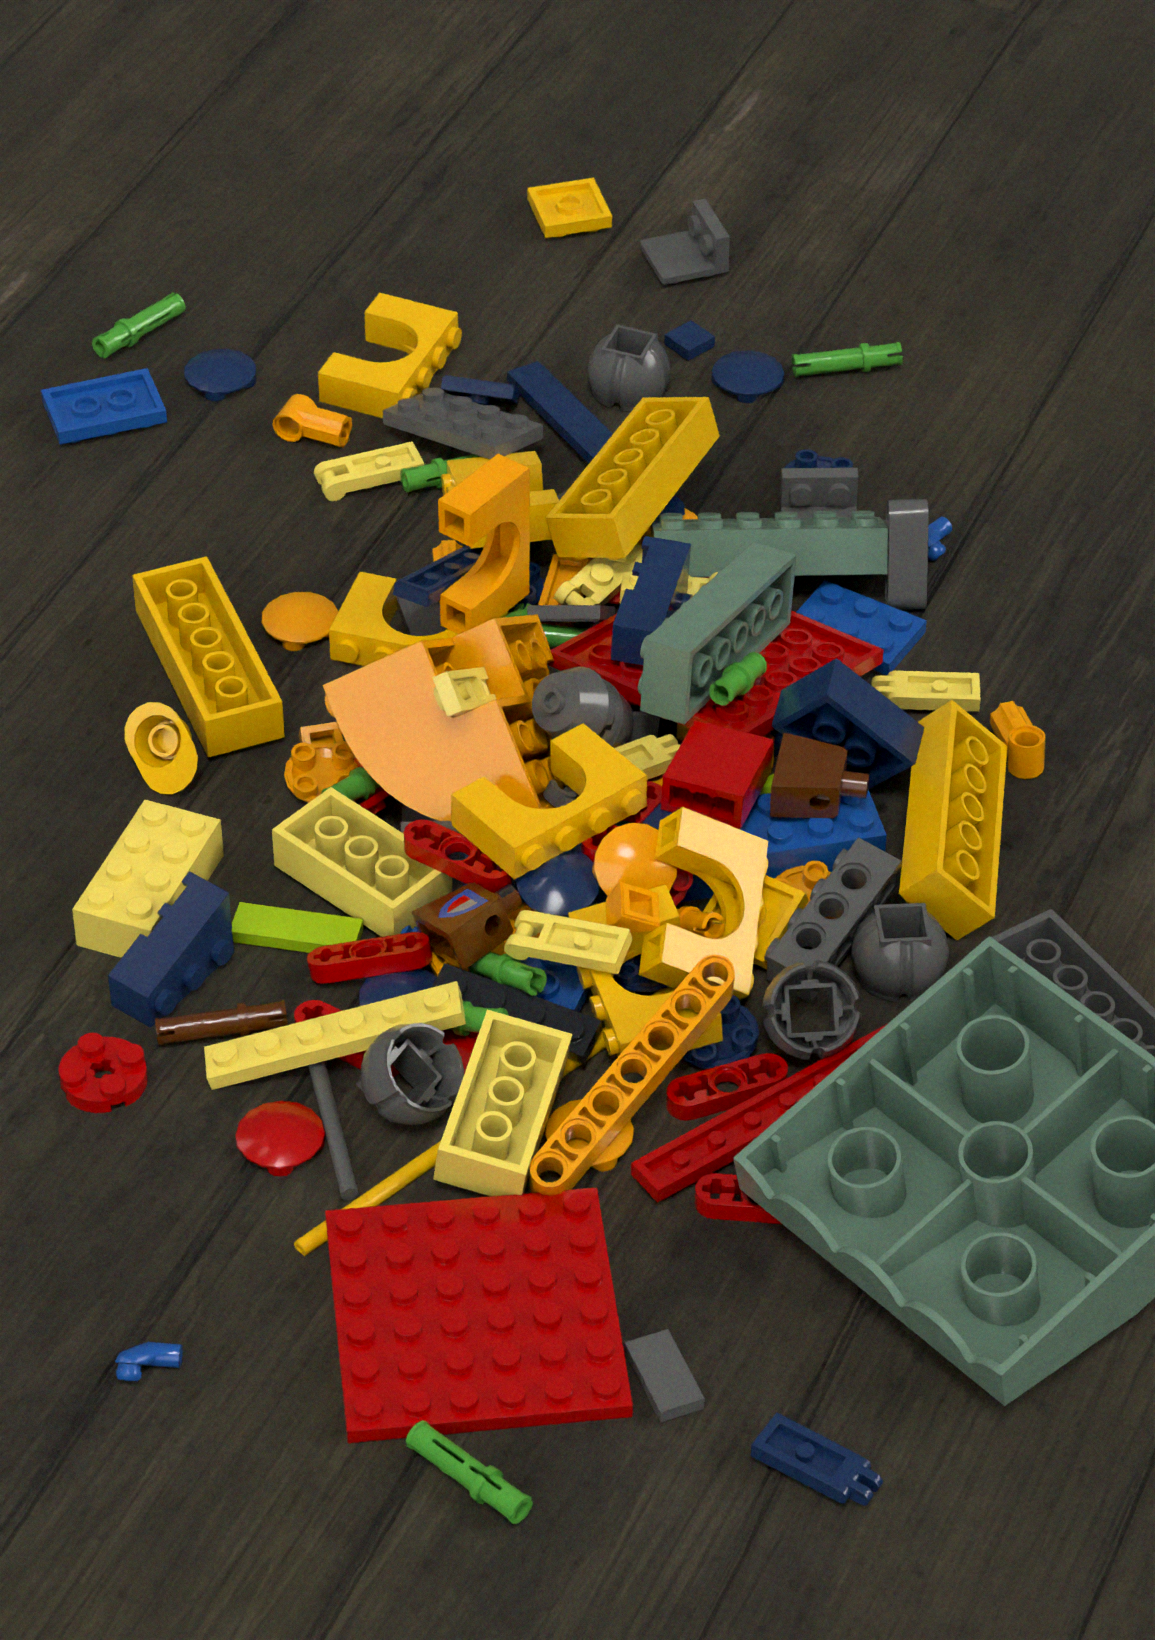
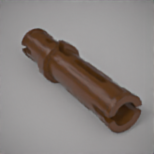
M285 1000L253 1006H246L245 1002L236 1003L237 1008L161 1019L155 1018L158 1046L241 1033V1037L250 1035L249 1032L286 1026L288 1022Z

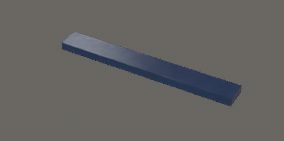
M539 361L507 371V382L514 385L520 391V395L590 463L613 433ZM674 495L660 514L679 513L683 516L685 515V504Z

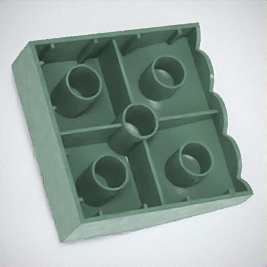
M990 936L733 1157L740 1190L1004 1406L1138 1314L1155 1298V1057Z

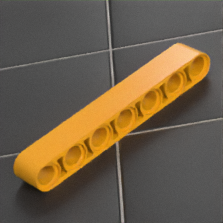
M711 954L702 958L535 1154L530 1163V1189L532 1193L538 1192L543 1195L553 1196L565 1190H572L723 1010L733 995L735 978L733 963L728 958L718 954ZM708 977H718L725 983L719 986H711L704 980ZM689 1008L696 1011L698 1015L692 1018H684L677 1012L681 1009ZM663 1040L668 1042L671 1047L662 1051L652 1048L650 1044L653 1041ZM634 1072L642 1075L644 1079L637 1083H630L625 1081L623 1076ZM601 1105H610L617 1111L612 1115L602 1116L595 1109ZM578 1137L585 1139L589 1145L582 1149H574L567 1142L572 1138ZM550 1170L559 1173L561 1178L555 1182H545L539 1178V1175L544 1171Z

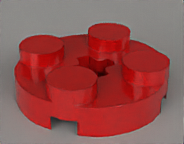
M87 1033L81 1036L78 1044L69 1049L63 1056L58 1068L61 1089L65 1092L68 1102L72 1106L90 1113L112 1112V1105H117L124 1101L125 1107L134 1103L143 1094L148 1082L144 1051L140 1045L121 1038L102 1037L98 1033ZM101 1071H109L112 1073L104 1074L102 1078H96L95 1075L96 1073Z

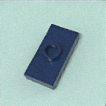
M448 375L442 378L441 389L450 395L469 397L472 399V402L484 406L489 405L490 401L511 404L519 403L520 391L511 384Z

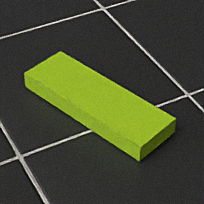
M239 902L232 922L233 942L306 953L326 945L358 941L361 939L363 932V919L244 902Z

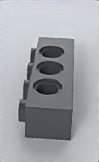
M859 837L849 850L843 849L836 857L832 873L826 880L821 878L814 886L810 895V902L804 909L798 908L793 913L784 936L781 939L775 938L769 945L764 960L767 961L766 980L771 982L784 968L803 961L807 966H812L814 961L819 960L838 967L852 948V940L860 923L874 911V905H884L898 887L902 860ZM848 887H856L858 889H849ZM829 916H830V917H835V918H837V919H827V918H825V917H829ZM804 946H810V947H813L814 949H804V948H802V947H804ZM819 991L795 992L792 994L811 1003Z

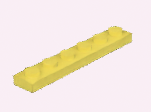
M456 981L205 1046L208 1083L211 1089L214 1090L365 1051L382 1032L399 1024L424 1023L432 1025L441 1031L465 1025L466 1020L461 990Z

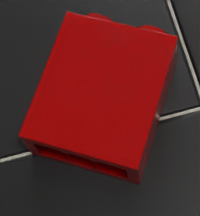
M694 720L663 775L661 810L675 812L681 807H685L741 830L771 773L774 739Z

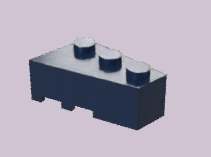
M649 536L644 537L642 542V563L635 562L632 570V575L638 576L636 585L633 590H625L613 623L611 660L643 665L644 659L641 658L640 650L644 638L653 633L666 618L673 615L685 601L693 597L692 594H687L691 543Z
M190 871L181 881L186 888L171 906L165 902L157 912L162 919L149 936L146 937L140 934L108 975L111 1006L150 1028L155 1024V1018L161 1019L163 1016L169 1015L185 996L192 990L198 989L204 980L219 966L226 964L234 953L229 892Z

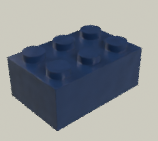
M837 658L781 690L771 725L782 735L783 733H789L844 747L848 751L846 771L869 774L868 789L915 765L924 727Z

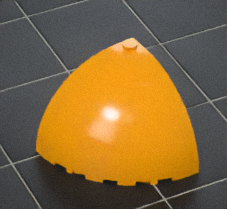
M538 614L494 618L452 638L420 641L322 685L326 693V708L331 716L336 718L339 728L358 762L387 793L420 814L438 821H451V794L483 776L508 797L523 806L537 809L556 808L545 799L543 792L546 790L550 780H555L562 790H564V782L551 772L550 740L552 738L537 724L532 712V699L535 689L542 679L550 674L547 664L554 661ZM485 667L489 678L486 680V684L490 694H495L497 699L461 715L447 717L446 712L440 709L435 700L434 688L436 686L432 677L446 671Z

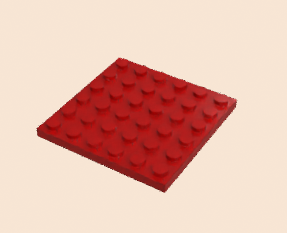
M791 611L790 624L759 653L764 657L767 669L762 676L755 680L754 686L747 693L734 697L727 705L716 704L710 699L692 718L681 725L690 728L694 720L764 736L774 730L771 725L782 689L836 658L861 677L883 663L884 649ZM617 614L551 649L554 661L548 663L549 666L560 671L573 667L590 668L598 673L602 679L610 682L629 704L641 706V694L638 693V683L643 674V665L611 660L613 623Z
M597 1187L565 1190L553 1196L537 1192L525 1193L522 1196L513 1194L325 1211L347 1443L407 1438L412 1427L420 1421H426L429 1423V1426L443 1435L632 1417L633 1404Z

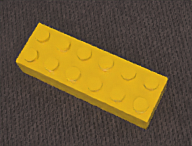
M709 397L642 398L545 517L558 557H574L578 560L587 558L619 560L627 557L720 435Z
M208 557L132 575L136 612L207 757L284 738L282 700Z
M950 700L918 721L924 727L916 763L911 767L899 894L908 904L925 903L927 912L935 917L944 931L954 939L959 940L995 918L1007 745L956 702Z

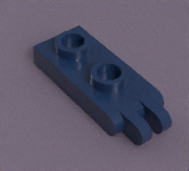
M777 1412L751 1444V1457L839 1503H845L848 1499H851L861 1505H867L873 1498V1492H877L883 1484L881 1476L870 1470L871 1464L866 1458Z

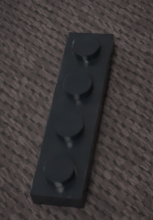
M444 963L432 986L433 988L457 981L461 990L462 1000L471 1002L474 1007L504 1008L507 1010L508 1016L571 1033L572 1039L568 1059L584 1065L603 1029L602 1021L529 995Z

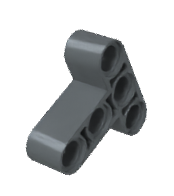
M927 499L887 500L886 520H883L888 528L887 574H885V604L899 610L926 609L928 570Z

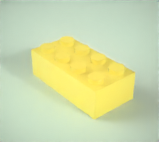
M332 787L272 829L274 866L351 917L363 919V925L381 937L400 934L401 930L408 925L413 929L417 924L412 911L452 892V877L406 855L402 832Z
M144 800L72 909L77 946L122 958L140 934L148 937L162 919L157 913L165 902L172 906L185 890L186 886L181 881L190 871L208 881L224 856L221 819Z
M491 1010L486 1011L438 1148L433 1180L488 1196L513 1194L522 1196L524 1194L530 1176V1163L538 1151L566 1067L572 1039L571 1033Z

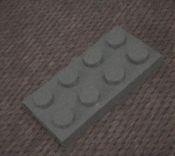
M426 388L421 394L413 398L401 399L398 401V404L383 410V424L487 459H491L496 454L507 456L543 439V424L530 421L525 415H512L502 412L497 406H484L472 402V399L469 397H456L444 393V390L441 388Z

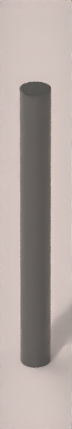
M322 1061L308 1065L341 1198L350 1201L357 1198L359 1192L326 1063Z

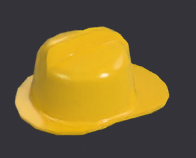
M148 702L137 707L129 715L126 722L125 743L143 779L151 789L160 794H175L184 790L192 782L198 763L197 751L188 725L171 707L160 702Z

